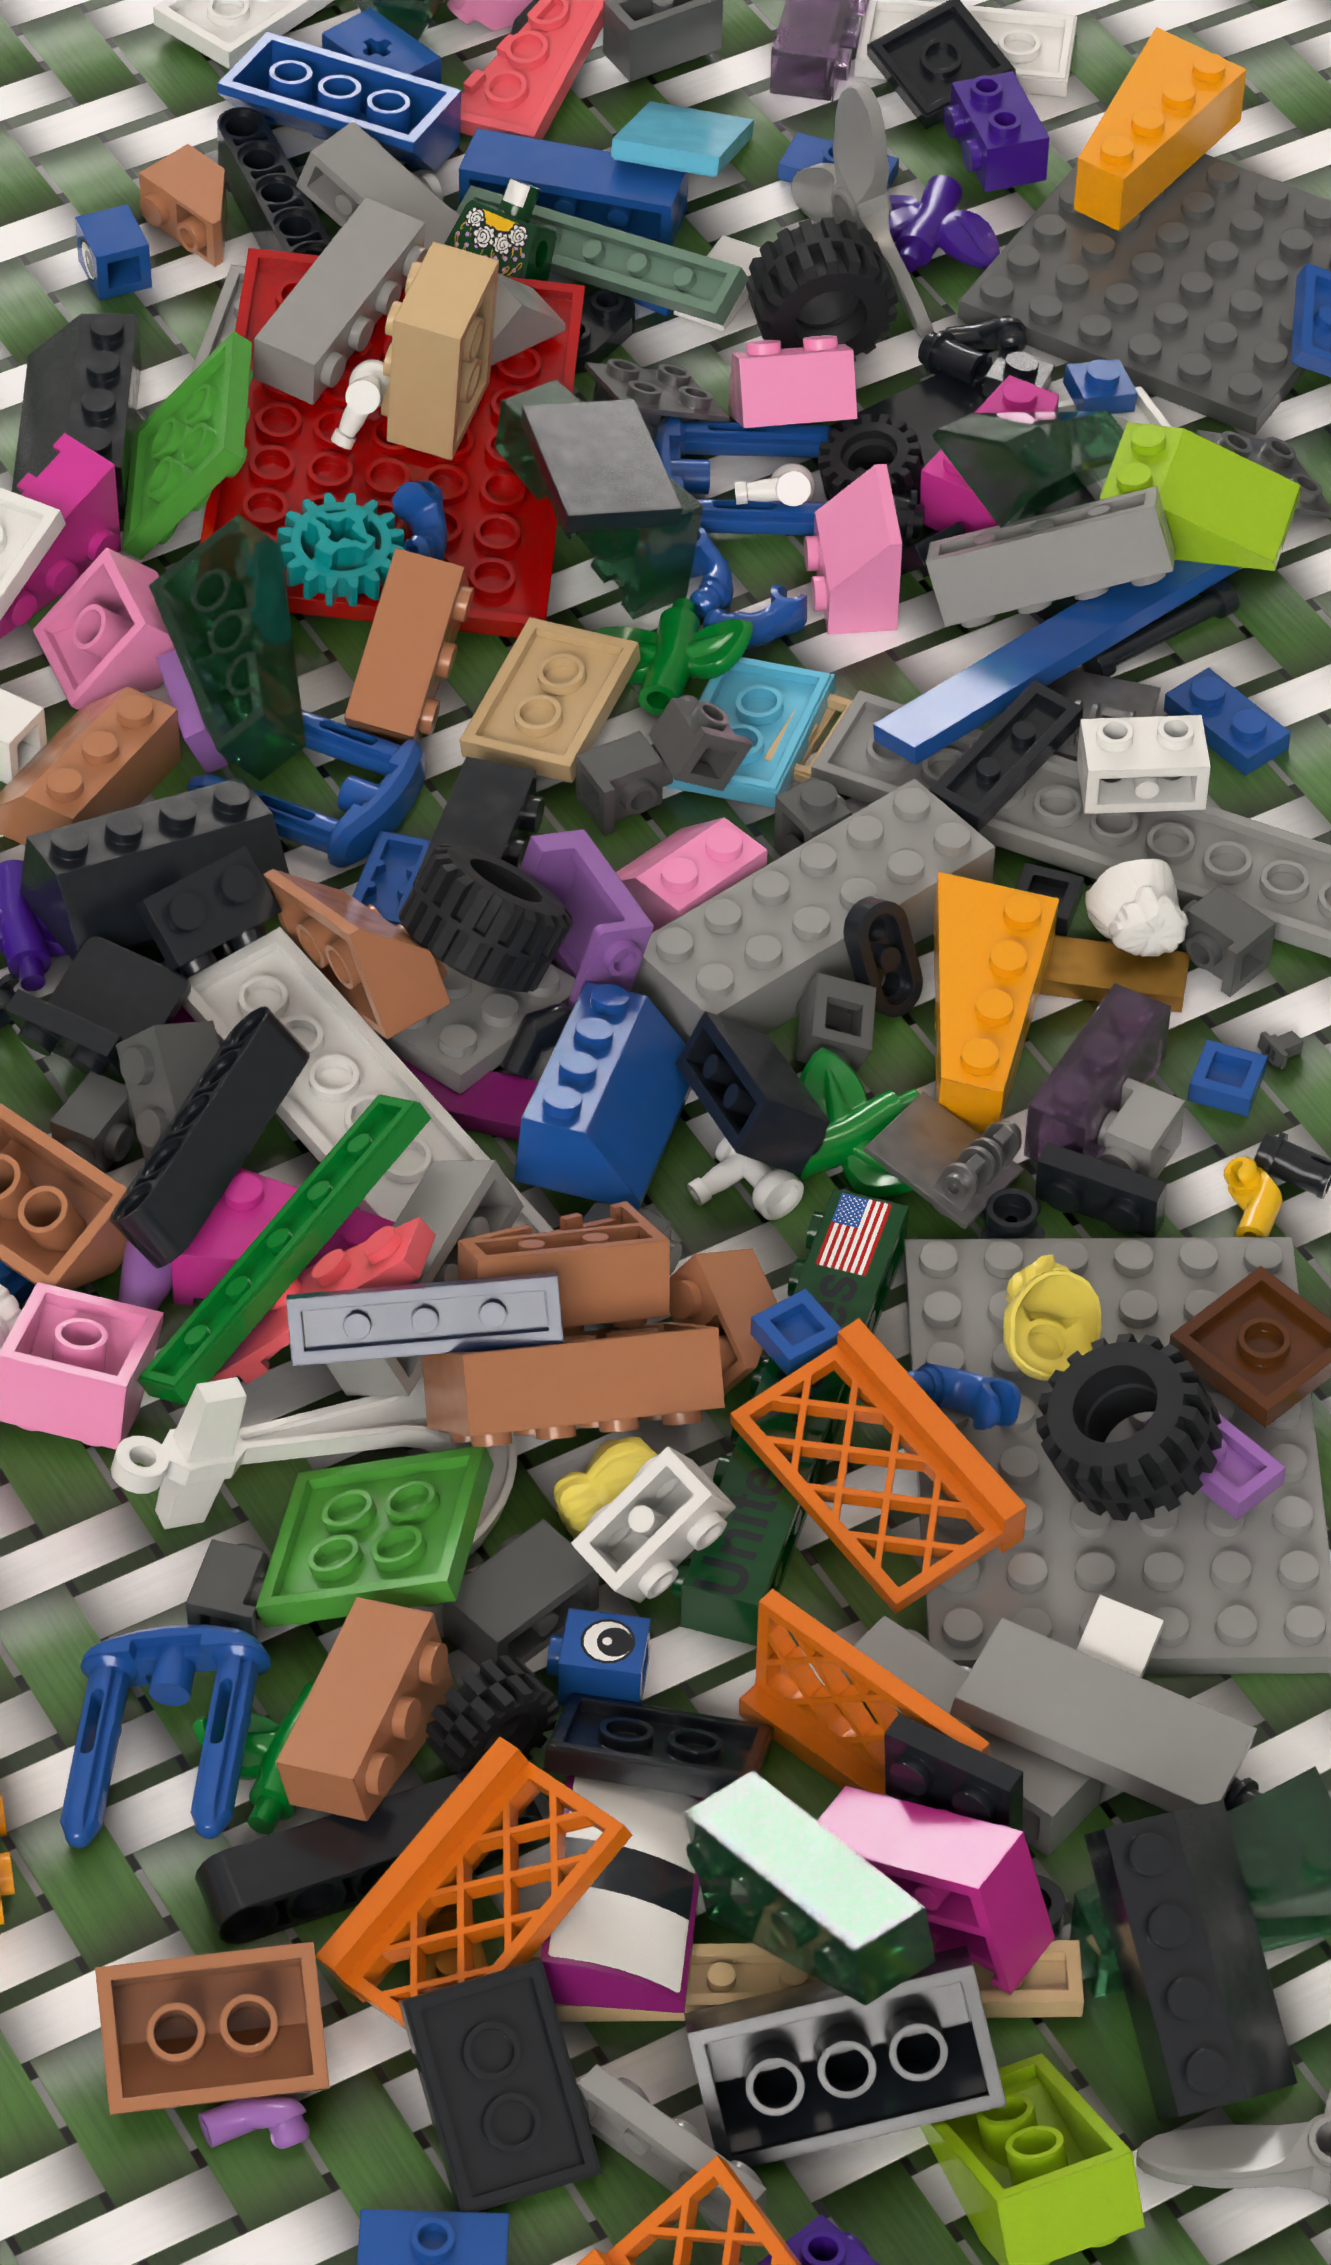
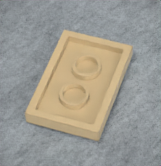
M529 617L459 740L462 757L466 758L467 756L535 770L536 775L573 783L576 777V755L590 750L641 659L639 643Z

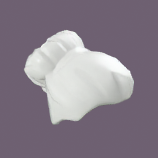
M1140 859L1115 865L1107 869L1097 879L1092 888L1086 891L1085 903L1088 918L1099 933L1111 939L1117 948L1123 949L1125 952L1135 956L1140 954L1142 957L1160 956L1164 952H1173L1185 940L1186 927L1189 924L1188 918L1184 911L1180 910L1174 876L1169 865L1163 860Z

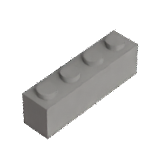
M365 197L254 338L253 379L312 405L327 386L335 387L343 375L349 357L355 350L360 352L367 346L372 336L374 325L383 314L388 316L395 300L399 301L401 290L406 285L407 276L413 262H423L428 252V249L424 248L425 222Z
M1155 486L930 542L926 565L945 627L961 623L962 627L973 628L992 621L995 615L1018 610L1020 614H1031L1049 607L1054 600L1074 596L1077 600H1088L1103 595L1111 586L1131 582L1134 586H1146L1162 580L1166 573L1173 571L1175 547L1159 490Z
M443 1160L432 1162L393 1225L396 1228L417 1217H421L436 1234L421 1276L411 1284L458 1280V1240L512 1227L524 1206L496 1160ZM421 1355L325 1363L347 1396L409 1397L423 1374Z
M885 1615L854 1645L858 1650L948 1714H950L957 1692L971 1670L967 1666L957 1665L932 1648L928 1640L917 1631L904 1629ZM842 1670L849 1683L853 1684L847 1673ZM862 1702L873 1720L878 1723L866 1703ZM895 1707V1709L897 1710V1712L902 1715V1713L900 1712V1710H898V1709ZM957 1719L990 1743L989 1756L1023 1771V1832L1026 1842L1047 1857L1099 1805L1102 1782Z

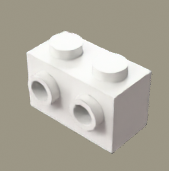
M1202 715L1080 720L1077 769L1084 814L1206 810L1211 766Z
M667 1446L659 1455L648 1460L638 1470L634 1480L611 1503L603 1506L590 1518L585 1529L571 1544L614 1592L641 1603L646 1597L652 1599L663 1593L678 1575L676 1567L694 1549L702 1550L708 1547L723 1533L727 1525L724 1519L736 1506L692 1459Z

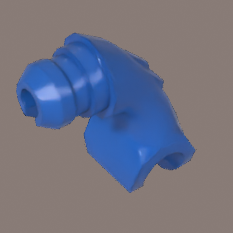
M408 481L401 485L392 497L393 511L398 518L409 525L413 534L411 539H407L404 542L403 548L409 552L443 560L447 548L448 531L442 490L432 481Z
M693 528L685 535L686 544L678 542L671 547V556L674 570L682 577H703L699 589L691 594L690 600L695 604V614L697 617L705 618L706 614L711 610L730 607L734 593L732 570L729 568L728 560L724 559L707 535L705 529Z
M775 584L771 587V604L768 607L754 613L739 611L738 613L731 612L730 614L723 609L717 608L706 614L703 628L732 619L750 621L753 624V631L747 648L762 645L803 629L807 622V595L801 594L797 597L787 598V589Z
M931 1363L923 1364L916 1371H908V1374L939 1408H950L966 1414L973 1419L975 1430H987L995 1425L1011 1426L1015 1424L1018 1418L1021 1393L1020 1389L1012 1381L1004 1378L987 1377Z

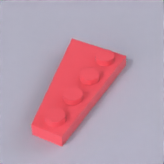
M539 0L527 13L528 22L514 35L508 34L496 47L497 56L483 71L476 69L464 81V92L461 94L460 133L473 136L476 129L479 128L543 140L603 27V1L606 0Z
M417 1217L396 1228L385 1226L372 1234L367 1241L346 1251L335 1249L329 1252L317 1264L304 1269L209 1382L239 1376L247 1385L269 1371L270 1363L267 1360L290 1344L286 1305L287 1295L409 1285L420 1278L436 1234L421 1217Z

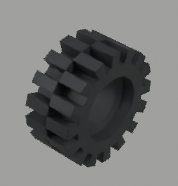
M871 414L861 415L862 424L854 425L852 419L843 421L844 432L841 433L833 428L827 434L829 442H821L818 465L827 501L831 500L862 475V473L853 472L854 470L871 462L890 463L887 469L892 494H908L909 490L913 489L917 490V500L920 498L921 470L925 467L920 441H918L915 430L913 428L908 430L907 423L900 418L892 425L890 415L880 414L878 422H872Z
M508 1655L499 1656L496 1664L491 1659L481 1663L480 1671L476 1675L471 1670L461 1677L464 1684L458 1689L451 1686L444 1694L448 1699L447 1703L436 1705L431 1713L436 1720L427 1723L426 1733L429 1735L426 1738L427 1744L453 1773L457 1774L474 1768L499 1737L517 1747L526 1759L530 1761L533 1758L529 1754L532 1748H542L548 1740L543 1732L554 1729L557 1720L553 1716L559 1713V1704L556 1702L557 1698L519 1658L514 1656L510 1659Z

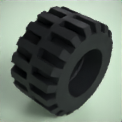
M822 217L820 223L813 224L810 219L798 222L800 227L791 231L787 227L777 233V240L774 242L766 241L759 250L762 257L753 258L749 265L751 275L748 276L749 280L746 288L762 338L764 340H780L781 349L803 347V338L834 335L837 336L838 344H846L853 349L854 362L857 361L855 356L862 352L869 354L876 348L875 341L877 339H885L891 329L888 323L896 321L898 313L895 305L898 303L897 292L878 242H874L872 234L867 229L862 228L858 230L855 222L845 219L840 224H836L834 217Z
M447 844L438 845V847L434 848L398 914L402 922L401 924L419 945L431 950L432 955L442 963L471 979L491 987L526 993L537 990L573 924L570 912L559 898L527 873L480 850Z
M1132 1333L1118 1334L1116 1343L1108 1344L1105 1338L1091 1342L1093 1350L1084 1355H1081L1077 1350L1066 1359L1070 1366L1064 1372L1054 1371L1048 1380L1053 1388L1052 1392L1041 1393L1038 1408L1043 1416L1036 1419L1037 1432L1043 1440L1040 1444L1072 1495L1078 1502L1083 1501L1089 1511L1101 1516L1107 1510L1113 1520L1127 1521L1131 1512H1136L1140 1520L1155 1517V1509L1164 1505L1169 1512L1181 1505L1178 1498L1188 1491L1194 1495L1203 1486L1199 1479L1202 1472H1213L1218 1460L1212 1451L1222 1448L1223 1435L1217 1426L1222 1423L1219 1412L1190 1362L1186 1361L1181 1351L1172 1344L1164 1347L1159 1338L1145 1335L1138 1343ZM1142 1412H1154L1146 1426L1135 1435L1122 1441L1105 1443L1110 1432L1124 1419Z

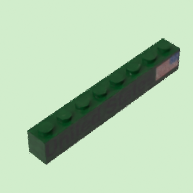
M834 1188L825 1212L815 1211L812 1215L806 1237V1249H810L806 1260L797 1258L794 1262L788 1283V1296L806 1289L841 1329L859 1318L874 1334L904 1254L909 1206ZM761 1355L757 1367L753 1370L750 1393L755 1394L754 1397L787 1377L770 1356ZM832 1371L812 1384L810 1399L849 1404L851 1389L835 1371ZM802 1392L795 1395L794 1397L801 1398ZM771 1411L755 1421V1423L766 1436L795 1439L799 1414ZM807 1416L803 1440L834 1444L842 1420ZM732 1427L731 1443L736 1445L731 1456L722 1454L719 1457L713 1482L736 1508L724 1519L727 1522L726 1528L711 1545L702 1550L695 1549L692 1559L685 1558L677 1566L678 1575L673 1582L672 1596L681 1599L680 1627L757 1646L759 1600L771 1589L779 1593L808 1513ZM783 1454L785 1458L791 1463L792 1455ZM801 1457L798 1472L807 1483L819 1484L827 1460Z

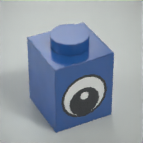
M128 204L75 217L78 260L99 301L152 287L149 243Z
M569 1608L564 1635H551L547 1657V1675L558 1676V1704L565 1705L569 1695L573 1693L642 1704L650 1660L651 1618Z

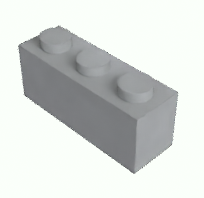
M354 121L310 152L296 185L298 189L341 227L365 197L425 222L424 248L428 250L433 241L441 244L445 243L460 216Z

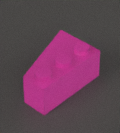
M1009 375L921 470L920 505L924 506L923 525L939 530L960 522L965 533H970L1034 517V508L1039 493H1042L1056 449L1059 395Z
M66 433L53 445L54 450L59 454L36 478L28 472L16 485L18 490L22 492V496L59 509L66 525L0 620V639L17 626L26 623L32 615L54 599L64 595L106 547L117 553L121 552L115 464Z
M239 1168L195 1239L179 1257L171 1262L174 1304L194 1306L196 1298L205 1299L298 1188ZM355 1208L305 1269L317 1264L329 1252L335 1249L346 1251L367 1241L379 1229L385 1226H393L395 1222Z
M845 1786L800 1841L817 1894L893 1934L901 1925L912 1929L936 1942L933 1947V1953L967 1945L971 1960L995 1973L992 1977L991 1985L1010 1995L1055 1938L1023 1831L1012 1829L1006 1825H996L954 1814L944 1809H935L907 1802L886 1794H877Z

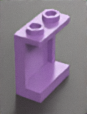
M584 829L531 836L520 870L553 892L572 916L573 924L554 957L562 971L576 979L567 1005L572 1009L574 1008L586 981L599 985L613 984L631 992L654 925Z

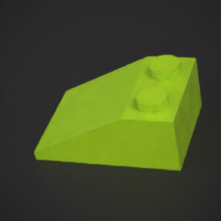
M1127 422L1099 500L1157 486L1175 547V560L1275 571L1301 495V485L1187 429Z
M1042 2053L998 2069L1007 2106L920 2126L980 2242L1000 2265H1050L1052 2261L1087 2248L1109 2245L1120 2236L1145 2227L1133 2152Z

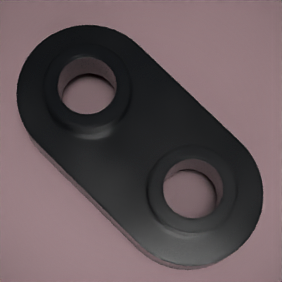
M603 289L584 298L575 374L588 372L584 368L586 362L600 364L633 334L635 330L636 308L630 297Z
M876 896L865 897L855 903L850 909L843 929L844 941L855 982L877 987L875 1012L888 1017H900L908 1013L915 1006L923 987V976L908 918L903 908L894 902ZM885 976V982L883 986H881V981Z

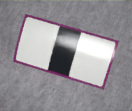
M568 1775L566 1784L568 1788L624 1824L633 1836L542 1944L540 1959H542L554 2004L685 2013L708 1826L709 1802L696 1796ZM565 1808V1814L571 1813L570 1810ZM592 1826L565 1833L566 1858L586 1853L603 1832Z

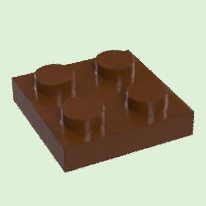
M1262 1266L1258 1267L1170 1334L1169 1344H1172L1181 1351L1186 1361L1190 1362L1197 1375L1265 1428L1331 1377V1319Z

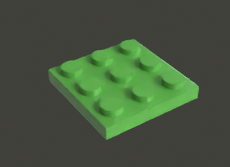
M234 331L133 432L122 550L139 560H142L158 543L161 545L165 544L174 534L178 523L191 510L195 512L200 510L209 499L212 490L225 477L231 478L235 476L245 462L247 456V448L244 446L245 428L250 417V409L247 407L248 389L253 378V370L250 368L252 342Z
M465 1447L299 1472L256 1604L257 1613L264 1627L270 1628L291 1624L304 1625L319 1620L347 1617L356 1597L408 1608L419 1606L432 1607L441 1603L456 1601L494 1466L487 1448Z

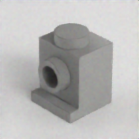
M1127 1078L1122 1085L1120 1111L1111 1110L1100 1128L1097 1143L1099 1146L1104 1147V1150L1098 1160L1157 1179L1181 1143L1185 1100Z

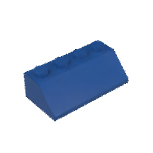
M266 32L217 83V93L235 108H252L260 112L269 124L284 125L310 133L318 139L327 140L354 121L370 137L376 139L394 158L408 163L416 169H428L436 172L460 144L462 90L274 33Z
M586 981L522 1116L514 1181L611 1205L627 1201L639 1211L692 1089L675 1064L686 1044L648 996L626 991L624 988L613 984L599 985Z

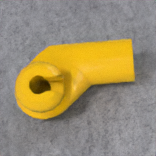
M1243 1156L1237 1157L1227 1164L1223 1175L1228 1184L1229 1194L1244 1212L1236 1230V1237H1269L1281 1209L1282 1194L1271 1177L1262 1168L1257 1167L1253 1159Z

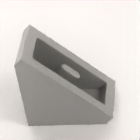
M499 273L491 365L564 332L566 324L532 287Z

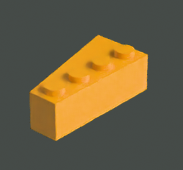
M1156 27L1078 157L1074 210L1117 231L1125 227L1241 121L1247 69Z
M938 872L933 914L936 1101L974 1131L983 1134L993 1122L1003 1121L1054 944L1059 899Z

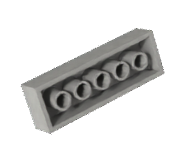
M914 778L651 933L631 992L648 996L685 1044H687L705 1011L768 1034L797 1016L796 1004L817 972L855 981L843 934L845 919L855 903L865 897L876 896L901 906L907 915L913 941L916 944L933 933V914L938 872L992 884L995 846Z

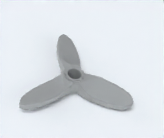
M865 82L847 87L841 93L838 100L833 141L834 164L819 163L798 171L792 180L791 191L798 208L815 222L820 223L822 217H834L836 224H840L846 219L855 222L858 230L865 228L872 234L874 242H878L897 292L898 300L914 329L923 338L927 334L934 332L923 302L890 234L889 215L891 214L892 207L887 190L889 163L881 108L869 85Z
M1331 2088L1325 2113L1314 2117L1309 2122L1284 2125H1209L1174 2130L1156 2135L1143 2142L1137 2150L1136 2165L1144 2173L1155 2178L1183 2185L1233 2189L1267 2187L1309 2189L1317 2195L1327 2197L1331 2206V2157L1324 2154L1325 2152H1331Z

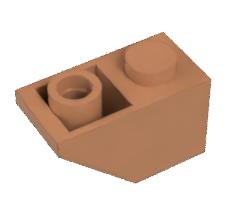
M187 144L139 173V207L142 216L150 225L160 228L180 242L187 251L197 254L216 267L223 263L227 221L225 169Z
M753 1248L694 1254L670 1276L669 1312L673 1321L719 1328L723 1391L725 1396L757 1367L763 1351L761 1345L750 1334L751 1317L777 1304V1300Z

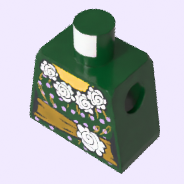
M509 178L499 208L474 200L469 201L444 245L499 260L498 273L506 277L548 281L557 236L556 231L530 221L541 189Z

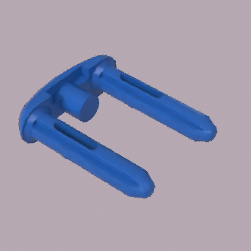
M666 416L659 423L654 445L680 502L682 512L679 525L661 526L662 530L676 542H682L683 537L693 528H704L706 533L814 535L815 511L827 502H804L798 506H788L782 501H748V504L736 505V500L689 499L685 494H709L710 460L680 459L683 454L818 458L820 456L819 447L821 442H829L827 434L833 428L827 425L808 424L743 428L736 422L684 421L681 417Z
M275 700L257 702L251 709L252 721L264 733L386 776L379 785L353 775L349 776L342 784L338 795V807L346 811L340 820L253 789L273 813L279 836L327 853L331 865L337 868H346L370 854L379 831L393 833L414 806L424 784L426 773V755L417 740L409 739L400 745L366 733L363 730L349 727ZM212 774L194 776L188 783L187 791L227 781L228 779Z
M170 1625L138 1630L109 1638L91 1647L84 1654L80 1667L82 1673L88 1678L60 1818L65 1840L69 1845L74 1848L88 1846L102 1828L118 1742L122 1733V1721L129 1687L150 1685L149 1695L153 1700L168 1706H180L188 1703L190 1700L195 1672L216 1671L190 1813L196 1827V1832L206 1839H214L220 1836L233 1818L247 1734L251 1724V1712L257 1678L268 1671L271 1665L269 1654L255 1637L245 1631L229 1627Z

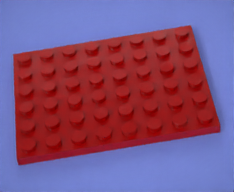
M248 248L235 332L252 342L250 363L252 370L254 338L319 257L318 255ZM508 277L532 287L566 323L565 331L491 365L490 382L452 460L388 442V417L381 415V406L368 414L363 426L355 435L356 441L351 450L344 449L331 441L335 429L339 428L343 412L347 406L346 391L349 387V378L352 371L363 361L372 359L384 362L393 336L385 334L388 316L384 314L374 325L373 333L367 346L360 352L355 350L347 360L345 370L337 385L333 388L327 386L313 405L252 378L248 389L247 407L250 409V417L246 424L244 446L247 448V456L238 473L231 478L225 477L212 490L207 500L193 582L192 602L373 622L384 587L381 584L379 599L374 601L365 593L358 595L357 606L354 607L349 605L345 597H337L332 607L326 606L325 595L317 593L314 597L307 600L303 598V583L289 587L286 584V570H278L277 567L278 528L285 527L288 511L302 515V501L305 499H309L319 506L324 503L325 493H331L336 502H344L349 493H354L356 495V505L364 506L367 502L375 500L378 502V516L392 512L395 515L394 528L403 529L405 542L407 539H411L413 534L409 525L398 518L393 511L392 497L397 489L406 482L422 480L432 481L442 490L448 531L447 548L442 561L465 567L469 587L474 588L469 615L466 622L461 623L459 632L518 638L529 617L546 621L558 513L523 431L520 419L522 406L572 403L585 286ZM405 286L401 290L400 302H403L406 296Z

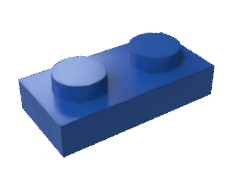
M1306 263L1296 275L1291 364L1331 377V271Z
M1209 667L1165 693L1163 711L1170 716L1202 715L1207 746L1245 776L1289 749L1291 732Z

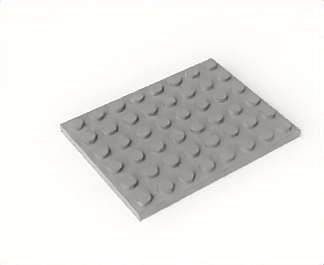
M1292 1237L905 1239L903 1257L910 1371H916L925 1363L937 1364L987 1377L1004 1378L1014 1382L1021 1393L1018 1418L1015 1424L1011 1426L995 1425L991 1429L975 1430L973 1419L966 1414L954 1409L940 1407L942 1412L1025 1503L1027 1510L1024 1539L1003 1554L995 1547L924 1595L926 1638L932 1648L957 1665L967 1666L972 1669L1001 1618H1004L1077 1650L1098 1597L1102 1595L1164 1620V1627L1144 1675L1331 1673V1560L1311 1393L1265 1428L1197 1375L1219 1414L1286 1467L1284 1484L1238 1520L1201 1490H1198L1194 1495L1186 1491L1178 1498L1181 1505L1169 1512L1165 1505L1156 1508L1155 1517L1140 1520L1136 1512H1131L1127 1521L1113 1520L1107 1510L1099 1516L1089 1511L1083 1501L1078 1502L1049 1460L1040 1444L1043 1440L1037 1432L1036 1419L1043 1416L1038 1408L1041 1393L1052 1392L1053 1388L1048 1381L1036 1380L1020 1371L1016 1364L1011 1361L1003 1342L1004 1312L1008 1305L1006 1301L1008 1281L1015 1273L1020 1272L1043 1255L1053 1254L1056 1263L1068 1267L1070 1272L1083 1277L1090 1283L1099 1297L1101 1305L1102 1331L1100 1339L1105 1338L1107 1343L1111 1344L1116 1343L1118 1334L1132 1333L1139 1343L1145 1335L1159 1338L1165 1347L1169 1344L1170 1334L1260 1266L1299 1295ZM1142 1412L1124 1419L1110 1432L1105 1443L1122 1441L1135 1435L1141 1430V1425L1153 1416L1154 1412ZM916 1471L918 1497L932 1499L933 1481L925 1472ZM941 1492L940 1500L949 1501L948 1498ZM919 1514L921 1540H926L930 1516L927 1514ZM937 1516L934 1542L963 1545L978 1535V1532L966 1519ZM932 1558L931 1566L941 1559Z

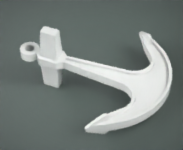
M423 1374L409 1397L369 1396L240 1428L247 1395L238 1378L234 1377L196 1384L177 1428L169 1430L162 1444L145 1436H131L123 1439L117 1446L111 1465V1474L120 1487L136 1494H148L160 1487L155 1511L163 1528L170 1529L204 1522L224 1479L232 1478L240 1465L395 1447L422 1448L432 1453L472 1447V1442L452 1443L450 1433L427 1428ZM512 1432L511 1444L486 1447L494 1466L469 1556L481 1546L500 1519L513 1487L517 1468V1444L514 1432ZM135 1463H141L146 1467L138 1466Z

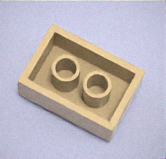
M433 241L423 262H413L406 280V296L403 302L396 300L393 302L385 326V334L393 336L383 365V375L390 377V383L385 390L381 404V415L388 417V442L445 459H453L490 382L499 260Z

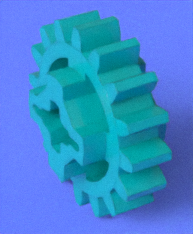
M325 493L323 505L317 506L309 499H305L302 501V515L292 511L287 512L285 527L278 528L277 567L278 570H286V584L289 587L297 586L301 583L304 584L303 598L309 600L317 593L325 595L326 606L332 607L337 597H345L349 605L354 607L357 606L358 595L365 593L374 601L379 599L380 584L383 586L385 584L395 548L405 550L403 548L404 531L403 529L394 528L395 515L392 512L380 516L377 515L378 502L375 500L360 506L356 505V495L354 493H349L344 502H336L331 493Z

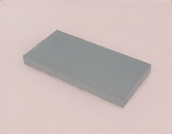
M1001 1618L957 1692L950 1710V1715L954 1718L1169 1812L1224 1800L1257 1732V1728L1004 1618Z

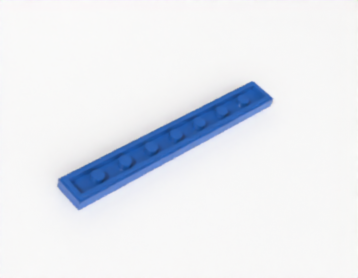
M1174 560L1173 571L1166 573V576L1156 583L1146 586H1134L1131 582L1109 587L1106 593L1096 598L1080 600L874 723V741L917 765L1004 712L1034 680L1044 686L1049 685L1242 567Z

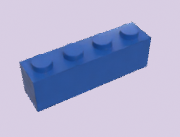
M477 128L459 167V205L471 185L503 195L509 178H513L541 189L536 202L538 206L672 246L687 211L688 173L613 160L611 152Z

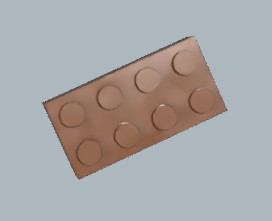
M671 1321L645 1324L637 1328L615 1327L582 1331L574 1335H563V1343L421 1355L427 1428L450 1433L452 1443L472 1442V1447L511 1444L512 1432H514V1435H536V1439L539 1440L576 1436V1425L577 1428H599L600 1432L640 1429L639 1418L640 1421L662 1420L663 1425L693 1424L703 1421L702 1410L725 1408L719 1328L713 1326Z

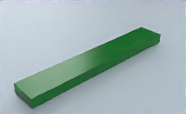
M381 1094L372 1101L139 1375L137 1381L149 1396L187 1406L196 1384L209 1382L430 1121V1115L420 1102Z

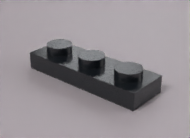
M1034 680L931 786L929 791L979 832L1080 726L1084 707Z

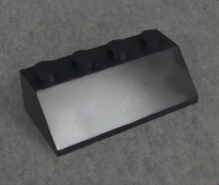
M81 313L28 355L12 492L21 495L22 492L18 490L16 485L29 472L37 478L59 454L54 450L53 445L66 433L115 464L119 519H125L132 437L135 431L141 373L137 314Z
M241 776L27 836L20 893L73 961L84 942L94 936L106 939L134 953L158 947L135 904L244 846H247L262 876L272 869L288 874L289 870L273 813Z
M1220 1800L1171 1811L1084 1834L1157 2119L1181 2117L1250 2099L1297 2084L1224 1801Z
M967 1945L684 2013L686 2034L714 2149L730 2162L737 2160L748 2167H753L1007 2106L977 1978Z

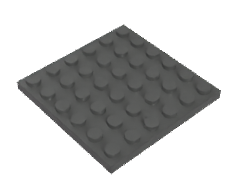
M1204 154L1125 227L1117 231L1074 210L1076 164L959 300L958 318L978 323L1007 315L1014 316L1020 319L1026 326L1025 335L1027 345L1073 364L1091 362L1097 359H1120L1134 387L1141 386L1149 394L1256 435L1307 370L1306 368L1291 364L1296 275L1306 263L1331 271V200L1315 196L1286 185L1281 181L1273 180L1236 166L1231 162Z

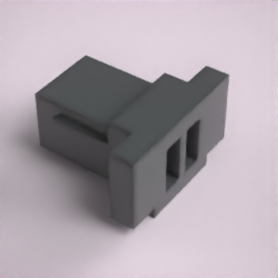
M1265 1031L1260 1034L1257 1047L1262 1051L1261 1054L1268 1056L1267 1060L1274 1067H1278L1281 1070L1285 1068L1288 1058L1301 1053L1304 1041L1293 1031L1280 1036L1276 1034L1270 1036Z

